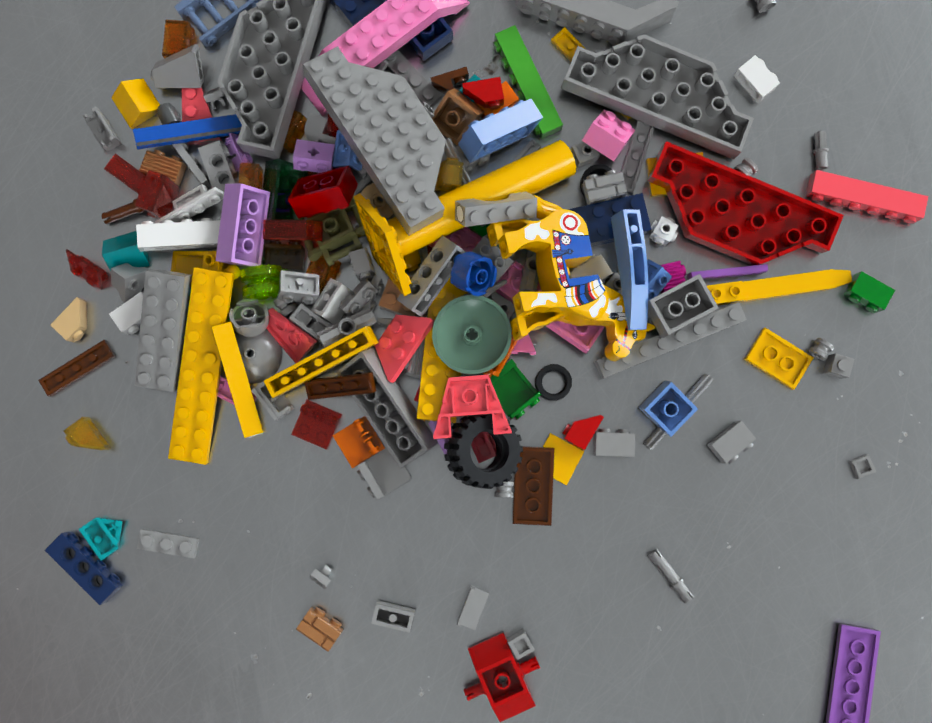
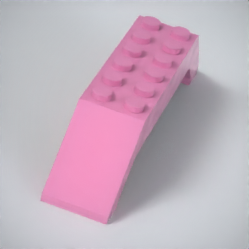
M387 0L322 49L319 56L338 46L348 62L374 68L437 19L451 14L456 15L468 6L470 2L468 0ZM304 78L301 86L302 91L319 113L324 116L327 110L306 78Z

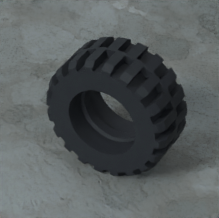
M492 414L460 418V423H455L452 426V438H448V443L444 444V449H447V454L444 455L445 461L450 462L447 465L449 471L454 472L453 476L457 480H462L463 484L477 488L493 489V487L502 486L504 484L503 481H510L512 479L511 474H516L519 469L516 467L517 464L522 462L520 452H523V446L519 444L522 439L520 435L515 433L517 428L514 425H510L512 434L494 435ZM480 432H488L496 444V456L493 462L485 469L476 467L470 454L472 441Z

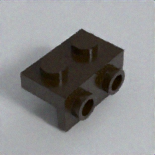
M270 241L269 243H264V248L266 249V270L304 271L305 248L299 242L281 244L280 241Z

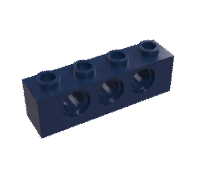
M72 532L61 533L44 550L99 605L107 603L123 586L120 583V578L116 574L110 573L106 569V564L99 559L97 560L92 555V550L87 546H83L79 542L78 536ZM70 548L75 552L73 558L69 555ZM84 562L88 564V571L83 569ZM97 576L102 578L101 585L96 582Z

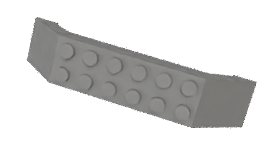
M514 0L517 8L525 14L536 15L545 21L551 20L562 27H571L579 33L591 34L593 38L608 40L613 45L625 41L629 42L638 36L645 35L669 23L679 3L677 0H657L635 10L610 0Z

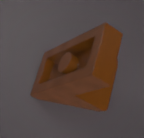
M467 67L431 77V85L439 92L446 94L447 91L454 89L453 85L459 86L469 80Z

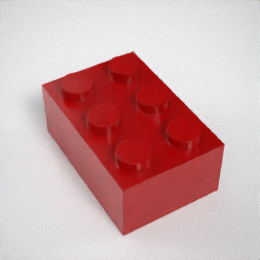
M349 165L299 178L288 201L298 218H309L315 214L328 213L338 208L345 209L350 205L358 183Z

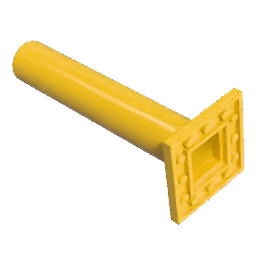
M561 140L556 141L439 196V200L445 207L443 217L408 236L397 217L386 220L385 217L380 215L376 207L373 208L370 200L365 199L361 193L353 197L373 258L401 293L406 296L411 293L409 286L411 280L407 273H405L407 266L403 256L439 240L442 235L445 237L464 228L462 224L455 220V201L472 198L483 201H498L508 198L510 193L526 191L533 195L575 175L576 163L569 147Z

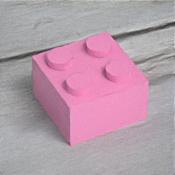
M604 109L593 121L582 141L612 161H615L632 137L635 129L628 122L618 119L613 112Z

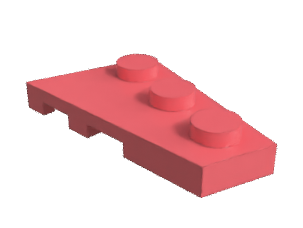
M202 86L201 88H182V122L213 118L210 107L203 97L204 91ZM218 137V138H211V139L198 140V141H192V142L218 141V140H219V141H222V140H221V137Z

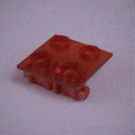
M66 249L70 271L78 277H83L92 287L96 286L102 290V281L106 282L109 279L108 273L102 268H98L97 265H94L93 262H90L84 256L75 255Z
M306 399L305 404L300 408L301 413L291 435L327 450L342 414Z

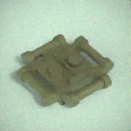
M351 200L350 205L345 209L338 208L328 213L315 214L307 218L308 222L297 227V232L302 237L307 248L309 260L316 261L323 255L328 266L347 256L349 252L362 249L363 246L359 237L366 236L355 200ZM353 211L359 228L354 229L347 212ZM310 230H312L314 234V237L319 246L318 248H314V245L308 234ZM351 241L354 242V244L332 255H330L329 253L330 251L342 245H345Z

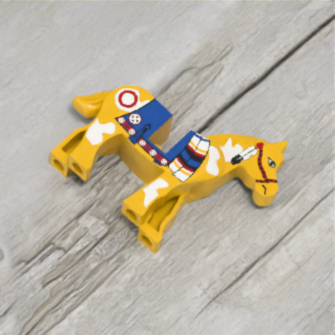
M534 195L537 197L536 218L541 220L519 219L491 223L486 228L491 247L499 244L502 259H508L513 253L523 248L536 253L537 275L542 292H518L512 297L517 316L510 321L514 341L520 340L530 331L539 330L554 321H561L575 326H605L606 337L609 342L605 347V356L610 361H618L629 354L635 341L639 342L645 339L646 332L656 328L647 322L646 330L628 331L623 296L603 285L598 274L569 278L570 268L578 267L593 256L587 225L584 219L576 212L562 209L560 206Z

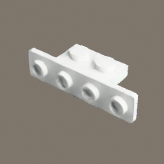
M201 184L172 201L174 211L156 220L155 224L161 223L163 220H172L175 223L181 222L183 219H190L223 200L224 192L216 187L208 190L205 185Z

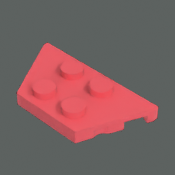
M395 315L378 340L379 343L375 345L389 382L394 383L432 329L435 320L426 317Z

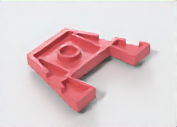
M489 375L448 378L433 439L452 438L451 417L492 414L494 435L512 434Z

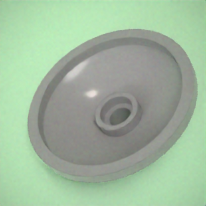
M265 329L263 333L255 337H245L237 332L235 333L248 382L261 383L273 376L279 369L282 361V348L269 331ZM250 350H253L254 352L252 357H248V352Z

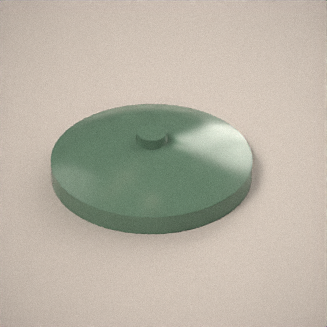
M465 295L453 299L440 310L432 329V341L439 358L454 371L468 375L482 374L498 366L507 355L512 340L511 325L506 313L496 302L483 296Z

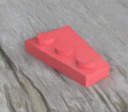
M274 308L269 309V324L266 329L291 359L298 363L303 360L318 341Z

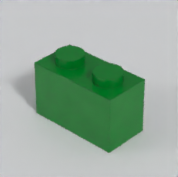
M861 271L854 274L852 282L849 283L844 294L849 297L850 301L861 303L866 306L865 308L868 311L876 313L886 309L895 290Z

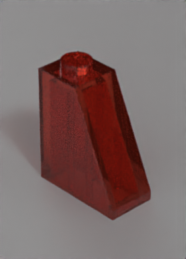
M116 153L104 168L106 172L143 198L145 195L150 196L155 189L153 186L154 181Z
M263 220V239L289 242L322 241L323 221Z

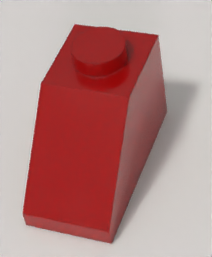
M500 77L462 83L463 94L483 108L494 110L504 105Z
M598 415L572 422L571 425L567 424L562 432L564 434L563 439L577 448L585 450L604 417Z

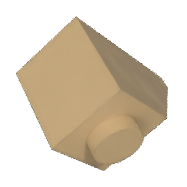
M78 297L50 324L66 341L74 343L80 340L84 335L83 332L87 329V302Z

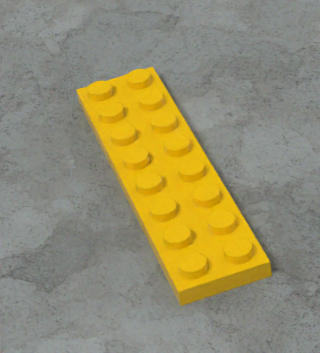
M450 277L429 306L427 318L435 320L440 310L447 303L455 298L464 296L467 292L451 284ZM432 329L425 337L416 419L437 421L448 378L461 377V373L449 368L437 355L432 341ZM451 417V423H456L457 417Z

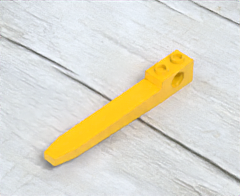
M830 269L744 282L737 281L708 285L707 288L717 306L830 290L852 282L850 270Z

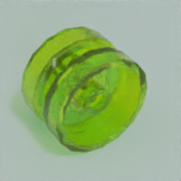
M259 265L240 270L241 282L247 284L242 287L243 299L264 300L277 298L279 276L283 268L278 265Z

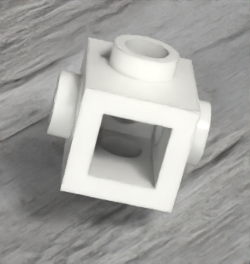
M662 216L658 221L654 220L651 225L652 232L649 238L653 239L658 245L666 246L670 241L674 242L679 233L676 230L679 225L675 224V220Z

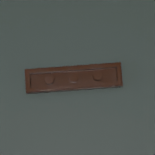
M103 340L38 381L47 396L51 397L116 357L107 340Z
M373 372L311 379L305 382L308 400L376 392Z

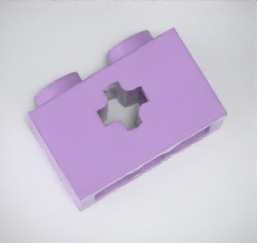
M297 139L293 154V169L317 173L332 170L335 144Z

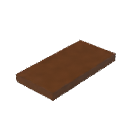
M523 446V452H520L522 462L517 464L516 467L519 469L514 474L513 524L551 526L555 448Z

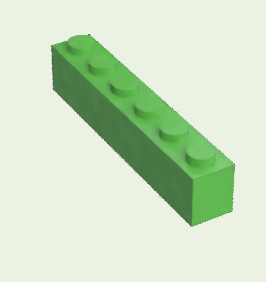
M516 25L496 33L493 42L494 49L497 53L500 52L502 66L504 69H508L510 73L508 77L511 84L515 85L518 90L516 94L519 101L532 99L543 117L534 128V133L539 135L542 140L561 131L563 123Z

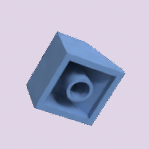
M666 380L638 407L670 437L698 410L672 382Z

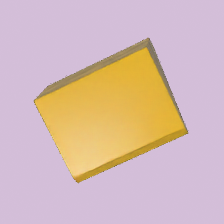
M143 78L121 81L112 96V100L131 129H134L158 113L157 108L160 104Z

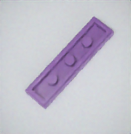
M768 264L690 272L687 274V278L689 280L698 274L701 275L703 280L763 274L768 271Z

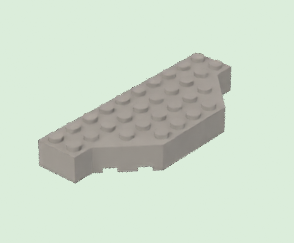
M261 0L256 3L254 8L239 13L217 83L242 124L237 144L243 152L279 160L304 79L303 64L310 59L327 0Z
M644 34L634 40L622 42L608 50L597 53L577 46L561 89L732 159H735L742 152L754 120L753 117L736 111L734 105L731 104L727 96L728 92L723 81H720L713 62Z
M338 46L304 63V77L408 236L442 218L445 207L434 190L446 139L404 76L350 63Z

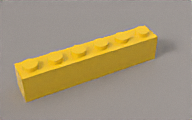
M365 326L264 380V383L271 397H278L358 355L361 351L373 347L379 342L371 327Z

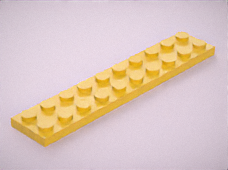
M194 267L168 459L208 464L222 367L211 326L228 322L234 273Z

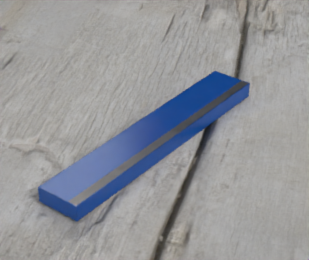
M234 114L133 129L137 150L225 137L229 136V133L239 134L242 124L237 115Z

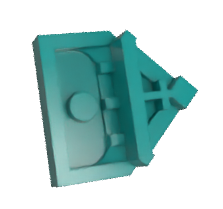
M94 518L79 528V531L100 561H103L119 549L123 521Z

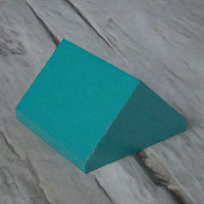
M137 231L103 241L102 257L110 271L111 268L125 263L133 267L151 266L147 251L140 252L138 249Z

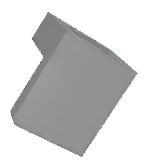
M524 629L507 638L508 644L517 660L535 650Z

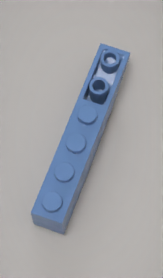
M623 209L611 217L627 327L628 331L646 330L648 319V266L640 210Z

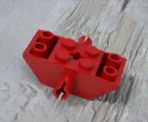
M504 632L468 648L476 673L480 679L479 683L463 689L468 701L482 694L487 695L499 722L536 706L524 680L526 674L540 669L536 657L521 664L517 663ZM499 676L505 677V682L498 680Z

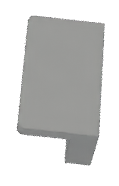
M471 585L457 620V626L461 627L463 625L473 630L476 629L489 592Z

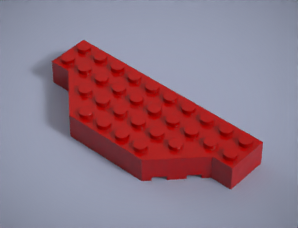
M667 141L661 146L647 180L665 188L685 238L752 266L763 264L801 247H807L819 253L830 251L844 216Z

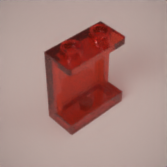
M149 170L135 206L148 211V216L160 219L171 212L173 208L172 201L177 198L180 187L168 176Z

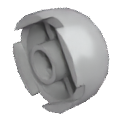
M257 299L241 300L236 303L237 306L233 310L232 308L230 309L229 318L232 327L241 336H258L265 331L269 324L268 308L266 304L259 303Z

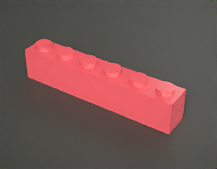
M816 170L810 175L806 197H811L813 201H827L834 206L844 205L848 206L851 210H866L868 214H882L889 219H904L906 223H916L923 219L928 201V196L820 170Z

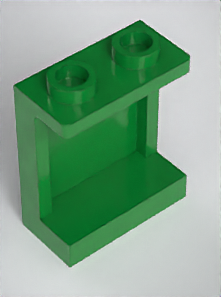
M512 359L504 365L498 377L492 375L490 380L505 414L510 420L513 418L517 420L525 414L524 409L528 405L532 408L540 401L538 397L541 394L532 386Z

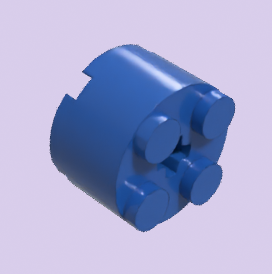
M471 251L455 256L450 281L451 284L460 290L474 296H482L487 293L486 290L489 287L492 288L494 285L497 269L490 258Z

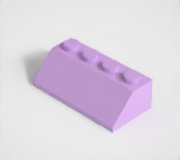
M241 183L225 184L215 261L261 268L270 192Z

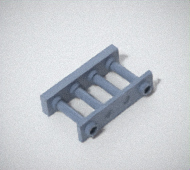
M182 0L174 7L183 20L189 17L202 33L199 39L206 48L214 45L221 36L235 27L239 13L254 8L256 3L261 0H246L247 2L239 8L232 0H223L232 11L225 19L210 3V0ZM202 6L206 8L217 22V25L210 30L206 28L195 14V11Z

